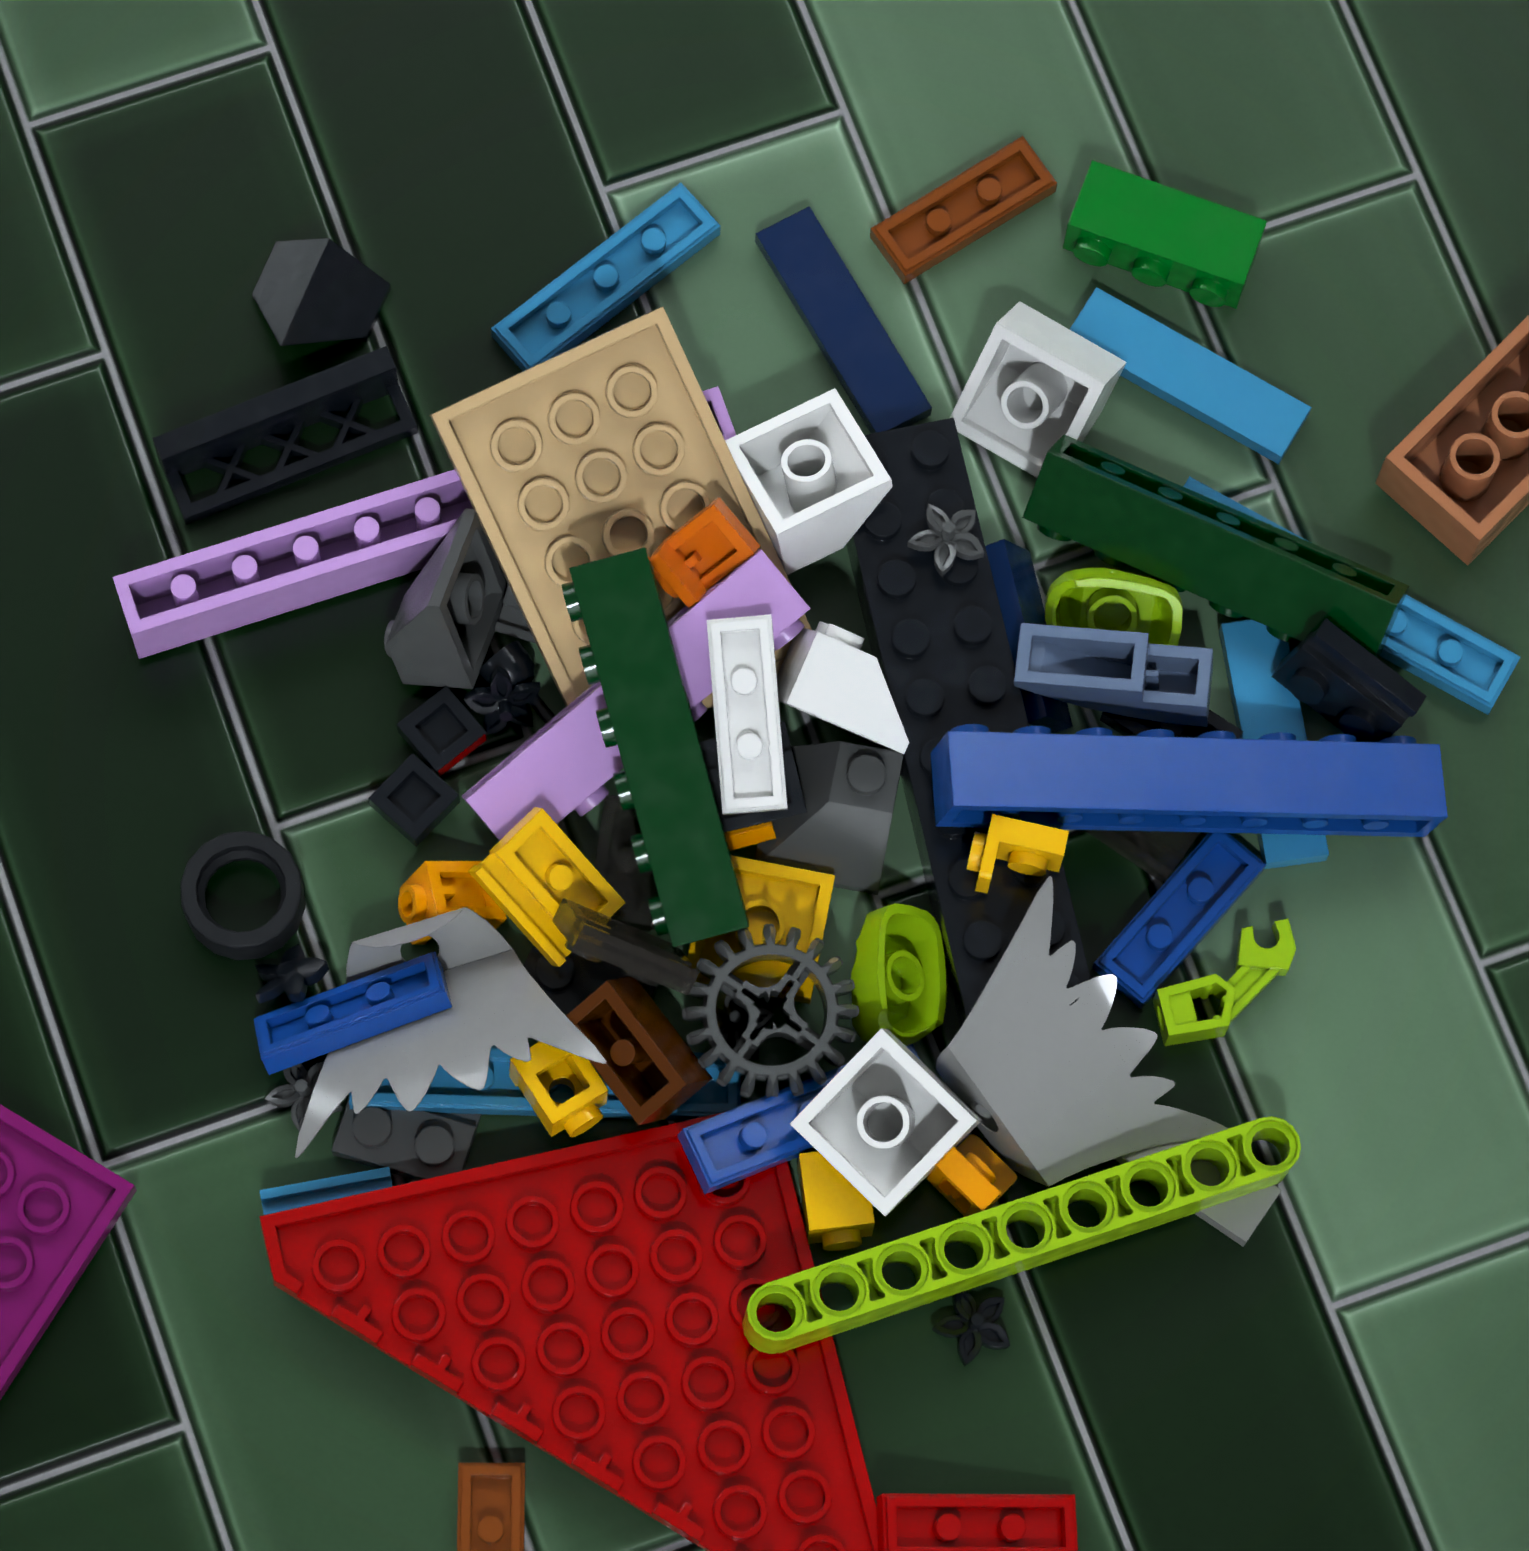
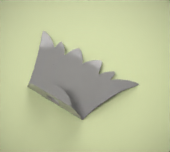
M1049 876L1036 893L1022 922L973 1009L952 1041L940 1053L936 1063V1070L948 1087L982 1119L977 1127L1000 1159L1017 1173L1048 1187L1084 1169L1132 1152L1181 1141L1196 1140L1228 1129L1206 1117L1174 1107L1155 1104L1154 1102L1175 1086L1174 1081L1157 1076H1130L1135 1067L1150 1051L1158 1036L1154 1031L1144 1028L1115 1027L1102 1030L1116 993L1117 978L1114 974L1097 976L1067 988L1074 965L1076 943L1071 940L1051 956L1049 955L1053 914L1052 877Z
M467 907L353 941L347 959L346 983L406 962L400 952L402 944L410 943L426 936L432 937L439 945L438 958L443 967L452 1007L328 1053L315 1084L298 1135L295 1158H298L304 1152L328 1118L349 1093L352 1095L354 1113L359 1114L374 1097L384 1079L389 1081L401 1105L411 1112L420 1104L427 1093L439 1065L448 1074L467 1087L476 1090L484 1089L492 1046H496L500 1051L517 1060L529 1062L531 1060L528 1038H532L594 1062L606 1064V1060L595 1045L542 990L523 966L515 950L487 920Z

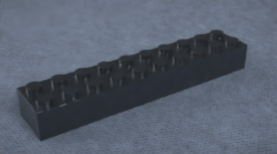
M954 418L864 435L890 476L893 487L846 546L873 656L877 657L909 740L908 747L903 755L900 776L933 916L942 934L946 971L961 1028L1000 962L1036 893L1049 876L1052 877L1053 914L1049 955L1051 956L1060 947L1073 940L1076 943V953L1067 988L1091 978L1063 863L1059 872L1047 870L1043 876H1032L1013 871L1007 866L1008 861L996 859L988 894L975 891L979 872L966 870L975 831L988 834L989 828L936 827L930 753L947 731L960 725L981 724L987 726L989 732L1013 733L1018 728L1029 726L1020 688L1014 686L1015 666L977 511L971 534L980 541L985 552L983 558L965 560L956 556L953 566L942 577L934 566L935 550L918 551L907 547L908 541L918 532L929 530L926 522L928 503L943 510L948 516L949 521L953 514L960 510H976Z

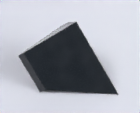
M330 238L276 241L252 293V297L259 306L280 346L355 338L367 342L391 287L387 281Z

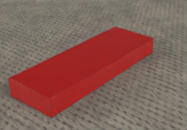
M882 1493L876 1497L878 1551H1078L1075 1494Z

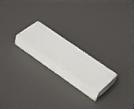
M770 614L707 620L722 814L731 815L788 810L772 616Z

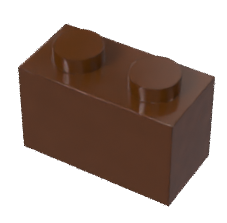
M635 976L607 980L566 1015L595 1045L606 1060V1064L589 1061L638 1125L666 1119L713 1079L708 1071L701 1067L698 1063V1058Z

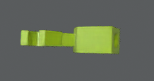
M1288 918L1274 921L1271 929L1276 939V945L1272 948H1263L1255 942L1253 926L1241 929L1238 938L1236 973L1228 981H1225L1217 974H1212L1157 989L1153 998V1004L1164 1046L1224 1037L1229 1025L1277 975L1286 976L1296 951ZM1212 994L1221 1001L1218 1006L1219 1015H1214L1212 1019L1197 1020L1193 999L1201 998L1206 1000Z

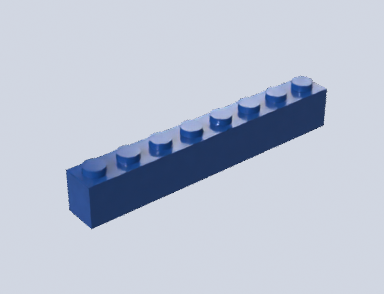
M965 724L947 731L930 753L936 827L989 828L992 814L1069 830L1425 837L1448 817L1440 744H1417L1416 738L1411 736H1392L1379 742H1357L1356 737L1353 735L1334 734L1323 737L1319 741L1296 740L1294 734L1286 732L1266 734L1259 739H1236L1235 734L1230 731H1211L1203 733L1197 738L1175 737L1174 732L1167 729L1147 730L1136 736L1113 735L1111 729L1102 727L1082 729L1075 734H1051V729L1045 726H1026L1014 730L1013 733L989 732V728L981 724Z

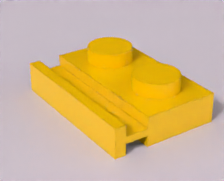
M534 807L489 851L490 854L481 863L474 865L468 871L546 960L556 967H561L566 962L565 958L576 947H581L626 903L545 810L539 807Z

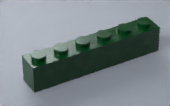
M1063 435L1047 451L1022 517L1038 524L1037 529L1049 538L1064 542L1074 540L1094 549V554L1108 564L1118 567H1126L1128 565L1150 574L1152 579L1176 588L1178 592L1187 590L1209 600V605L1223 615L1234 618L1245 616L1266 625L1267 631L1272 636L1288 643H1300L1311 632H1315L1322 621L1328 619L1378 658L1409 589V586L1067 435Z
M644 547L571 567L569 569L573 582L562 584V591L571 622L583 619L590 645L579 647V653L588 684L592 685L600 682L607 707L596 710V715L605 747L618 745L624 770L613 773L623 811L635 808L641 833L632 835L630 838L640 874L652 871L659 896L647 899L657 936L669 934L672 946L677 947L749 927V920L647 548Z

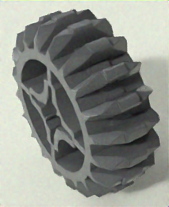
M773 924L764 925L762 931L763 944L755 946L747 928L740 929L737 932V939L741 951L737 953L733 952L727 942L720 939L715 943L714 949L723 961L722 965L718 967L705 958H700L696 964L698 971L710 979L708 986L699 982L689 981L685 988V992L688 995L703 999L702 1006H689L682 1010L683 1020L690 1022L702 1021L703 1029L692 1031L686 1036L687 1044L689 1046H697L708 1041L712 1049L704 1053L698 1059V1063L702 1068L706 1069L720 1059L726 1065L716 1080V1083L721 1087H725L730 1082L734 1072L744 1076L745 1079L740 1087V1096L744 1098L751 1096L755 1080L766 1081L765 1096L767 1098L778 1097V1081L787 1080L788 1087H790L794 1096L802 1095L804 1088L799 1075L807 1072L816 1084L822 1085L826 1082L827 1077L817 1062L823 1058L829 1064L840 1067L845 1061V1057L841 1052L830 1046L832 1041L836 1040L841 1043L851 1044L856 1037V1033L851 1029L838 1026L839 1019H852L859 1014V1007L857 1005H839L837 998L853 991L855 988L852 979H844L833 984L829 977L840 969L843 961L839 956H835L823 966L816 962L814 959L821 953L824 947V942L819 938L811 942L806 953L796 949V945L801 937V930L796 927H792L789 930L785 945L775 944L776 930ZM774 960L791 965L777 984L768 988L757 987L747 980L742 981L733 974L745 965L758 961ZM807 977L816 986L823 1003L824 1023L821 1035L808 1027V1023L797 1014L794 1007V997ZM790 986L791 989L783 1000L784 1005L780 1013L788 1020L787 1023L777 1028L773 1022L771 1029L763 1027L756 1039L751 1040L750 1036L758 1025L757 1019L760 1014L758 1008L753 1005L754 1001L756 1002L759 998L764 997L766 1003H768L770 996L777 998L784 987ZM720 990L733 998V1002L744 1011L747 1018V1028L733 1049L724 1040L717 1023L716 1002ZM773 1037L783 1038L794 1045L797 1043L808 1051L807 1054L796 1061L783 1065L766 1066L749 1061L758 1047L765 1040Z

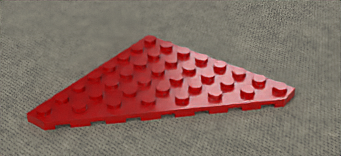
M721 1113L259 1216L274 1286L705 1551H878L877 1507L833 1336L783 1353L768 1354L760 1352L750 1345L744 1335L742 1325L749 1299L757 1288L768 1282L815 1266L788 1161L704 1195L677 1135L683 1128ZM820 1289V1290H819V1292H820V1298H821V1300L823 1301V1297H822V1293H821V1289ZM769 1304L757 1311L758 1321L761 1326L769 1331L781 1332L792 1325L791 1316L782 1306Z

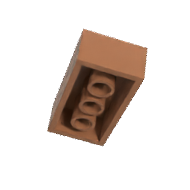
M1529 315L1385 457L1375 482L1376 485L1467 566L1529 505Z

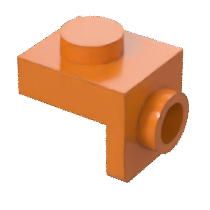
M718 497L664 539L650 557V562L654 567L655 578L662 589L674 598L679 597L688 608H691L702 599L708 589L754 555L760 545L723 500Z

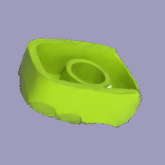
M1082 568L1064 572L1049 586L1045 599V621L1047 625L1149 633L1150 644L1178 646L1182 631L1183 606L1176 588L1166 583L1116 569Z
M895 903L866 914L859 937L855 942L856 954L851 970V979L855 985L854 990L851 991L852 1004L859 1007V1014L857 1017L852 1018V1025L860 1038L867 1043L881 1028L889 1029L905 1046L919 1041L943 1024L947 985L942 934L937 921L928 911L911 905Z

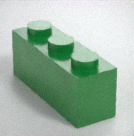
M1092 160L1067 224L1063 249L1073 252L1077 259L1086 264L1098 267L1109 264L1129 271L1136 280L1146 285L1162 287L1166 284L1189 292L1190 296L1201 304L1211 307L1226 305L1237 309L1260 247L1267 221Z

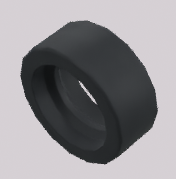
M251 831L224 833L204 843L187 862L180 882L182 909L196 939L214 954L234 960L259 959L282 948L298 930L305 910L302 876L290 852L273 838ZM251 860L263 864L275 874L280 884L281 901L276 914L267 924L253 931L236 932L223 928L212 919L206 908L205 891L209 879L219 868L233 861Z

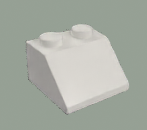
M1019 301L996 322L950 418H954L958 433L1037 478L1047 451L1063 435H1067L1080 442L1084 441L1101 414L1127 362Z
M836 388L725 440L787 575L843 549L893 487L890 476Z
M819 621L815 631L803 628L793 638L777 675L779 701L878 745L905 754L909 740L877 657L860 650L865 638L833 624H826Z
M881 1028L799 1113L790 1125L884 1216H887L931 1173L935 1165L953 1147L956 1148L982 1119L889 1029Z

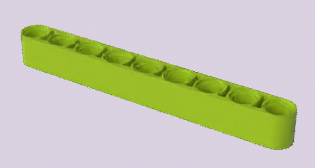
M1273 1116L1259 1118L768 1282L757 1288L749 1299L742 1322L744 1335L749 1344L760 1352L768 1354L783 1353L1277 1185L1284 1179L1299 1158L1301 1150L1299 1135L1294 1127L1284 1119ZM1264 1140L1272 1143L1280 1153L1281 1163L1272 1166L1262 1164L1252 1153V1142ZM1199 1160L1212 1163L1220 1172L1221 1183L1215 1186L1201 1184L1191 1173V1163ZM1134 1181L1149 1182L1159 1192L1160 1204L1151 1207L1140 1205L1130 1194L1129 1185ZM1076 1201L1091 1204L1099 1214L1100 1223L1094 1227L1079 1226L1070 1217L1068 1205ZM1018 1221L1028 1223L1037 1232L1039 1244L1031 1248H1022L1015 1245L1007 1235L1006 1226ZM954 1242L969 1245L977 1255V1265L968 1269L953 1266L945 1256L944 1247ZM890 1263L905 1264L914 1273L916 1285L905 1290L895 1289L886 1283L883 1278L882 1268ZM827 1284H841L850 1290L853 1295L854 1305L843 1311L832 1310L821 1300L819 1290ZM769 1304L782 1306L791 1316L792 1325L781 1332L769 1331L761 1326L757 1319V1311Z

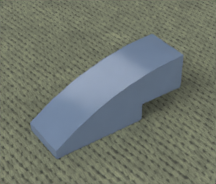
M1021 623L1014 686L1051 699L1112 714L1165 723L1207 727L1213 674V648L1150 644L1149 633Z

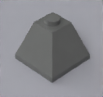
M465 508L405 593L395 620H391L386 627L384 637L385 651L388 657L392 658L403 684L447 686L465 689L474 688L493 638L495 625L499 620L503 607L502 602L507 589V584L497 558L474 509Z
M843 741L792 746L791 749L807 813L772 821L776 839L758 843L754 860L835 875L833 887L878 895L904 754Z

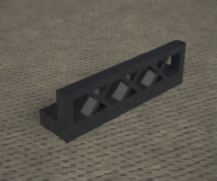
M387 346L153 437V442L159 463L185 524L188 525L418 433V428L398 384L396 366ZM388 395L399 420L377 430L356 422L363 404ZM349 410L346 418L338 416V414ZM322 422L341 429L334 446L317 453L298 445L305 427ZM291 433L288 441L280 439V437ZM350 433L359 436L355 439L347 441ZM265 445L283 452L275 470L259 476L240 469L247 451L257 446ZM233 456L230 464L222 462V460ZM292 456L301 459L297 462L289 464ZM201 468H207L224 475L216 494L191 503L181 480V476ZM234 479L244 482L234 487H231Z

